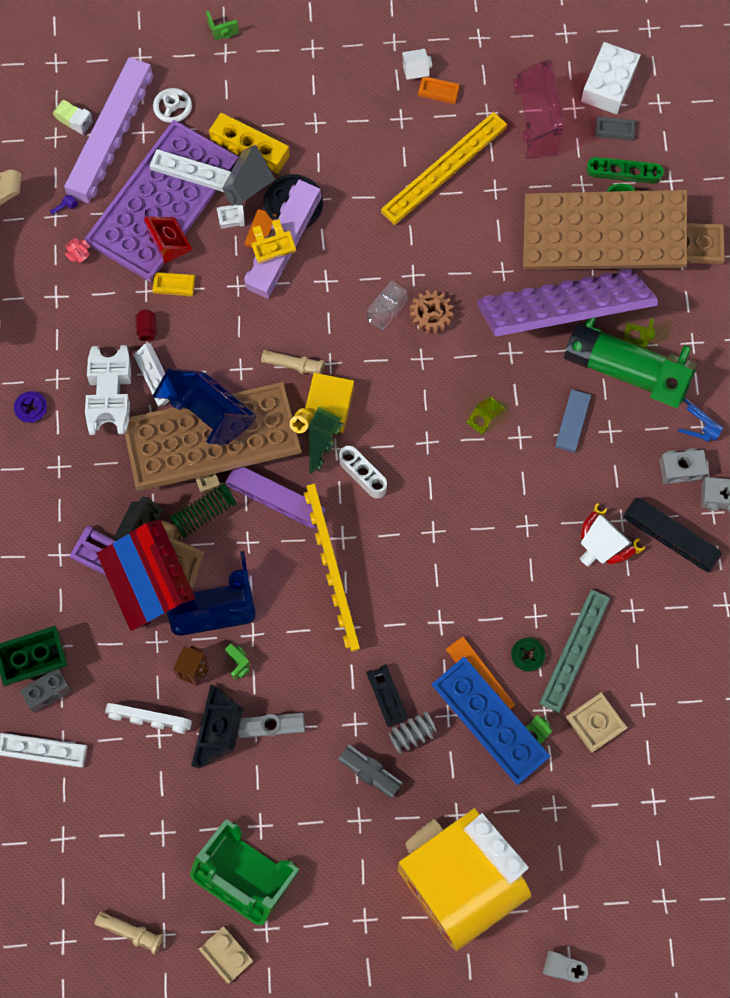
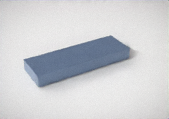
M571 389L555 448L575 453L591 398L590 394Z

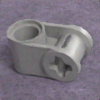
M548 951L542 973L578 983L587 978L588 968L581 961ZM579 965L583 975L578 976L576 979L571 969Z

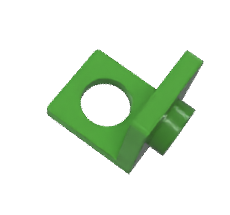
M209 11L206 12L207 22L215 41L223 38L226 39L239 33L237 20L214 26Z
M538 715L526 727L528 731H532L537 735L539 744L552 733L550 724Z

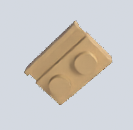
M224 926L199 948L201 953L228 984L254 962Z

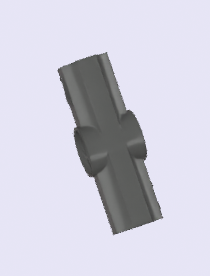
M351 745L344 749L338 759L339 762L355 772L359 779L369 786L376 787L391 799L403 784V782L384 770L385 768L371 757H366Z

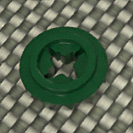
M522 638L512 647L511 660L516 668L523 672H534L545 661V649L536 639ZM534 649L532 654L533 660L528 658L522 661L524 657L523 651L529 652Z

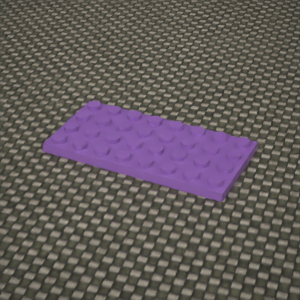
M175 120L171 122L85 237L90 247L149 282L153 280L156 272L164 265V261L147 232L144 218L146 216L175 217L183 233L186 234L217 192V190L150 170V164L156 149L230 172L239 158Z
M631 269L621 270L620 273L615 274L603 273L601 276L594 278L583 277L578 281L566 280L557 285L545 284L541 288L536 289L525 288L515 293L505 292L500 296L488 295L477 300L478 308L495 337L658 305L657 297L636 272Z

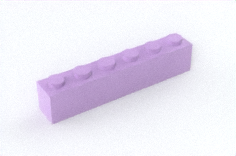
M298 180L297 184L291 187L290 197L287 202L282 204L281 214L278 218L280 219L283 231H290L295 247L322 197L319 188L301 180ZM273 224L271 226V234L266 236L265 239L276 235ZM292 253L261 264L257 263L255 257L252 270H249L244 278L247 290L269 299Z

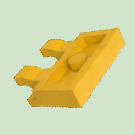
M280 219L272 221L276 235L266 239L260 225L253 227L257 242L251 243L258 264L297 252L290 231H283Z

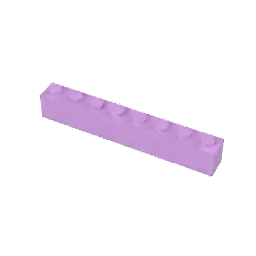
M131 57L128 58L64 186L67 195H72L75 199L88 204L96 196L98 185L105 178L106 168L113 162L114 152L116 148L120 147L124 132L128 131L132 116H135L137 113L138 103L144 99L145 89L153 80L150 64Z

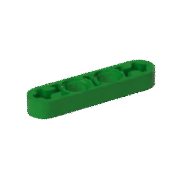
M593 157L588 161L586 172L594 178L656 184L662 180L664 169L657 163ZM593 165H597L598 170H594ZM618 166L620 168V172L613 173L611 172L610 167ZM637 168L640 174L632 175L629 170ZM652 171H656L657 176H653Z

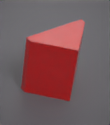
M146 216L144 218L147 232L165 264L192 251V247L175 217Z

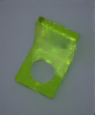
M650 318L647 327L627 323L623 340L646 348L649 340H653L656 328H653L654 319ZM637 330L640 333V338L637 340L631 339L629 332Z
M489 396L477 404L466 423L482 435L491 421L504 412L505 407ZM475 416H481L484 419L483 426H478L475 423Z

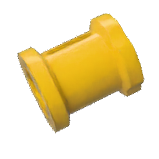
M305 408L299 409L290 420L291 429L296 433H304L313 421L312 413Z

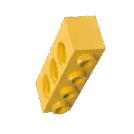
M223 113L219 114L209 130L210 140L220 147L227 148L234 155H240L244 149L256 145L270 171L279 174L290 156L288 145Z

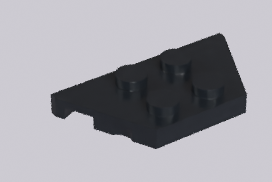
M210 685L191 764L192 767L197 769L234 751L244 709L224 691L214 685Z

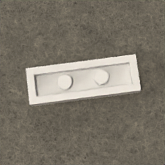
M151 343L144 344L134 354L135 360L157 405L165 406L176 394Z
M483 813L463 829L509 884L514 882L529 868Z

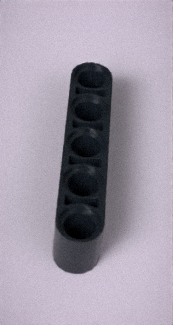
M634 498L623 514V517L629 523L706 572H711L722 556V552L718 548L640 498Z

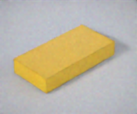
M156 272L152 291L155 294L193 296L195 275Z

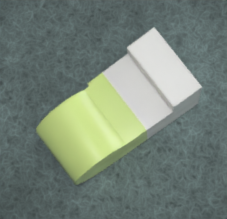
M62 100L53 112L56 119L82 135L86 133L93 123L89 111L81 110L65 100Z

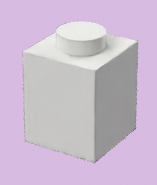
M425 49L402 52L403 70L406 79L429 76L432 60L431 56H427Z

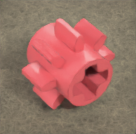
M74 238L65 246L68 250L65 255L70 261L80 263L90 255L87 250L90 248V245L85 239L78 240Z

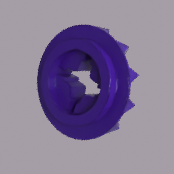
M25 392L14 403L15 415L24 423H34L37 420H41L43 415L46 414V400L37 392ZM34 402V407L37 410H31L28 413V409L25 406H31Z

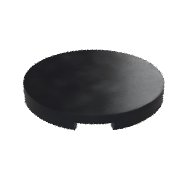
M299 174L281 176L272 182L264 196L265 211L272 220L278 219L281 214L282 204L288 201L290 189L293 185L297 184L298 180L317 188L319 186ZM322 192V197L306 228L314 224L322 213Z

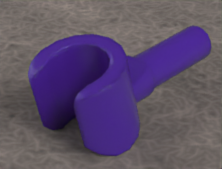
M66 195L63 198V202L50 210L53 215L66 206L74 209L78 202L72 195Z

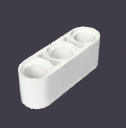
M353 446L343 447L339 453L341 467L370 496L376 499L382 498L387 491L385 477ZM352 455L354 459L351 461L344 460V456ZM360 469H366L368 471V474L360 475L358 474V471ZM375 483H379L383 488L375 490L372 486Z

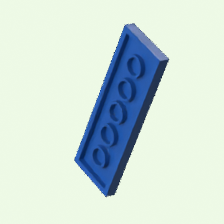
M465 657L461 658L431 684L517 786L551 757Z

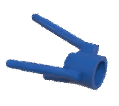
M684 399V402L688 405L687 410L705 423L702 429L704 434L681 428L678 429V432L701 438L706 442L710 439L715 441L721 433L723 426L712 420L688 399Z

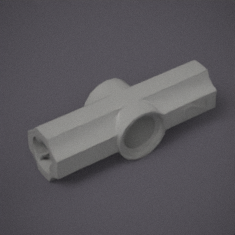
M304 713L268 714L262 717L241 718L238 731L239 738L275 737L282 734L304 733ZM269 721H276L277 727L274 730L266 729V724Z

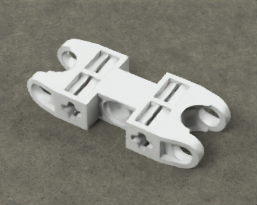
M121 345L116 355L109 358L101 355L99 346H92L88 357L87 378L89 385H97L96 395H86L85 416L89 435H96L100 426L106 422L114 423L117 426L118 434H125L129 423L130 402L128 394H120V384H131V363L127 345Z

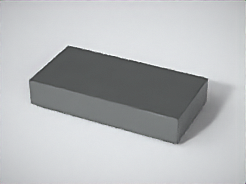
M597 116L594 137L633 141L636 120Z

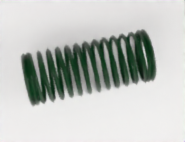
M224 483L218 485V488L214 487V491L206 492V496L202 495V498L199 497L198 501L194 500V504L186 505V509L178 510V514L174 513V515L170 516L172 523L176 524L183 538L188 535L178 518L190 534L192 532L186 525L183 517L193 531H196L186 513L196 527L200 529L190 510L201 526L204 525L194 508L201 515L204 522L208 523L198 505L204 511L209 521H212L201 501L214 519L216 517L206 500L212 506L217 516L220 515L209 496L222 514L224 512L213 494L218 498L225 511L228 510L217 491L229 508H231V505H237L233 495Z

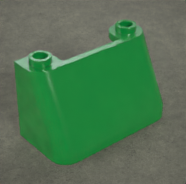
M225 819L196 856L190 871L191 879L252 923L259 926L264 925L300 869L290 860H280L277 864L243 842L241 840V828L236 823Z

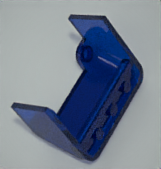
M168 368L152 395L154 398L168 399L171 401V405L178 410H182V408L189 409L213 429L206 440L208 444L228 445L250 427L257 417L250 408L210 375L202 371Z
M244 551L240 552L243 569L233 571L229 575V586L193 592L196 599L183 603L167 612L171 631L175 635L184 636L251 623L255 619V606Z

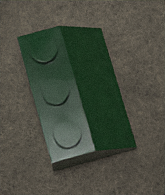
M56 625L0 643V675L4 687L68 666L62 635Z

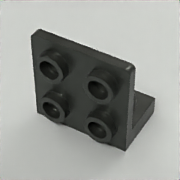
M142 496L139 503L131 502L114 538L119 540L142 525L158 520L163 509L145 496Z

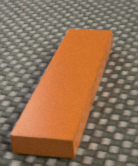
M461 637L446 648V652L455 663L465 657L510 710L515 707L513 701L464 637Z

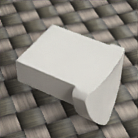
M242 203L217 208L221 229L245 226Z

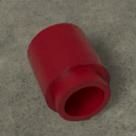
M141 310L135 316L136 334L141 341H152L157 334L156 314L151 312V310Z

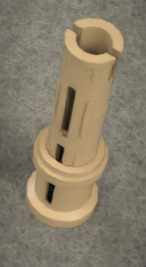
M267 350L263 351L261 359L262 363L298 370L300 374H323L325 365L324 360L315 361L308 359L306 356L298 358Z
M102 911L99 912L95 920L96 926L133 941L134 946L138 947L140 945L151 950L152 954L158 952L164 936L161 934L155 935L146 931V928L143 926L137 928Z

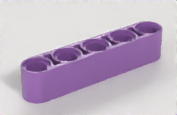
M245 467L233 469L225 484L231 489L310 528L315 529L317 527L316 524L312 525L309 513L313 511L311 504H306L304 496ZM321 506L322 512L324 514L325 508Z

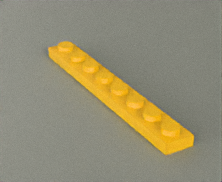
M492 112L381 209V213L391 223L396 225L507 128V123L495 112Z
M315 484L307 485V492H304L306 504H311L313 511L309 515L312 525L316 524L318 532L315 533L317 545H322L324 553L320 554L323 566L327 565L329 573L326 574L329 586H333L335 592L331 596L334 607H339L340 615H337L339 626L345 629L346 635L343 636L345 648H350L351 652L359 651L360 647Z

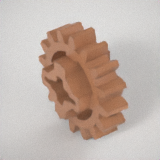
M427 290L425 296L419 293V300L414 298L413 305H410V319H414L413 326L419 325V331L423 328L426 329V334L430 330H433L434 334H437V329L444 331V325L449 326V319H453V305H449L450 299L444 300L445 294L442 293L438 296L436 290L433 294H430ZM441 306L444 308L445 314H443V311L440 309ZM418 310L420 311V314H422V318H420Z

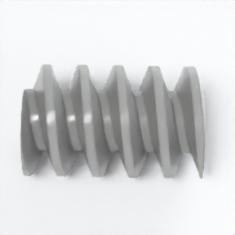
M425 711L423 713L424 719L417 715L415 717L416 723L412 719H408V727L404 723H400V731L394 726L392 727V734L388 732L392 744L399 754H402V746L408 751L410 750L409 743L417 747V739L425 743V735L434 739L433 732L437 733V730L428 712Z

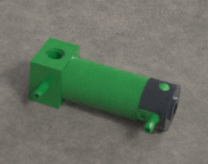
M596 317L587 319L586 323L579 322L576 325L566 347L565 360L651 393L650 398L669 406L678 408L683 403L698 364L687 360L691 351L690 346L684 345L679 357L673 354L666 357L594 327ZM670 378H675L678 384H673Z

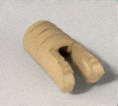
M432 819L420 830L416 831V834L406 841L408 853L411 854L443 831L435 819Z

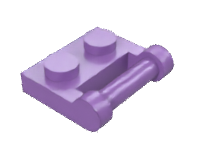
M88 525L69 557L105 575L96 554L102 549L87 541L92 538L107 546L116 541L95 531L93 527Z

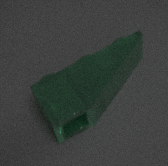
M323 406L318 407L309 424V473L311 474L315 470L320 471L325 461L322 459L325 451L329 453L334 444V441L331 440L335 433L339 434L344 425L341 422L342 416Z

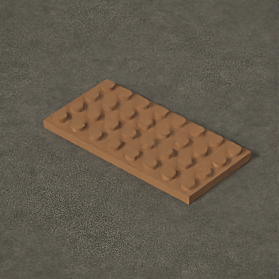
M687 190L525 194L523 270L687 268Z
M283 382L130 417L125 438L137 492L301 453L297 433L290 427L292 414Z

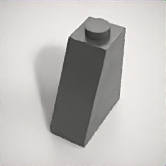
M256 145L242 151L222 188L232 206L245 201L275 180Z

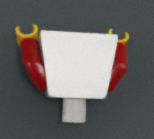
M597 503L593 512L584 520L582 525L581 544L587 551L579 559L588 567L596 559L602 564L608 563L612 565L624 562L633 555L641 553L645 546L643 548L636 546L640 539H636L632 543L604 517L607 508L604 511H598L600 503Z

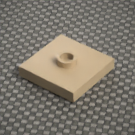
M602 692L566 716L568 722L591 753L627 729L625 723Z

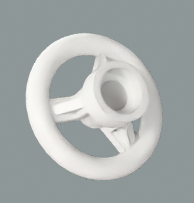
M168 88L161 91L155 97L153 103V110L156 116L167 123H171L173 120L176 122L184 120L192 108L189 95L178 88ZM178 95L183 97L185 101H180ZM162 98L166 106L164 114L159 109V103ZM178 108H185L184 112L179 116L170 117L173 111H176Z

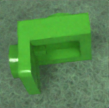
M230 644L225 649V652L238 665L231 673L234 680H237L239 677L242 679L250 671V662L245 657L247 655L240 646L235 648Z

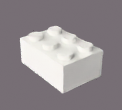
M604 42L584 87L581 102L618 114L637 69L640 55Z

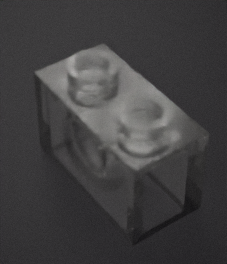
M391 280L367 309V320L383 331L407 302L408 291Z

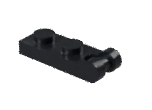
M384 664L375 671H372V669L366 671L387 728L408 721L387 665ZM384 677L385 682L378 684L376 679Z

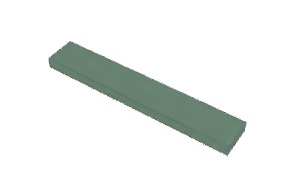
M590 590L539 705L559 714L610 597L595 590Z

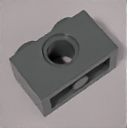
M57 669L19 691L30 710L37 713L73 690L63 673Z

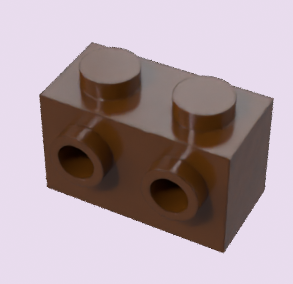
M193 645L190 648L187 646L183 647L173 668L177 678L195 686L198 685L201 677L205 678L209 666H207L208 662L202 653V649Z

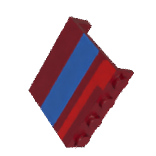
M161 520L142 525L96 553L130 631L145 627L153 619L183 603L196 599Z

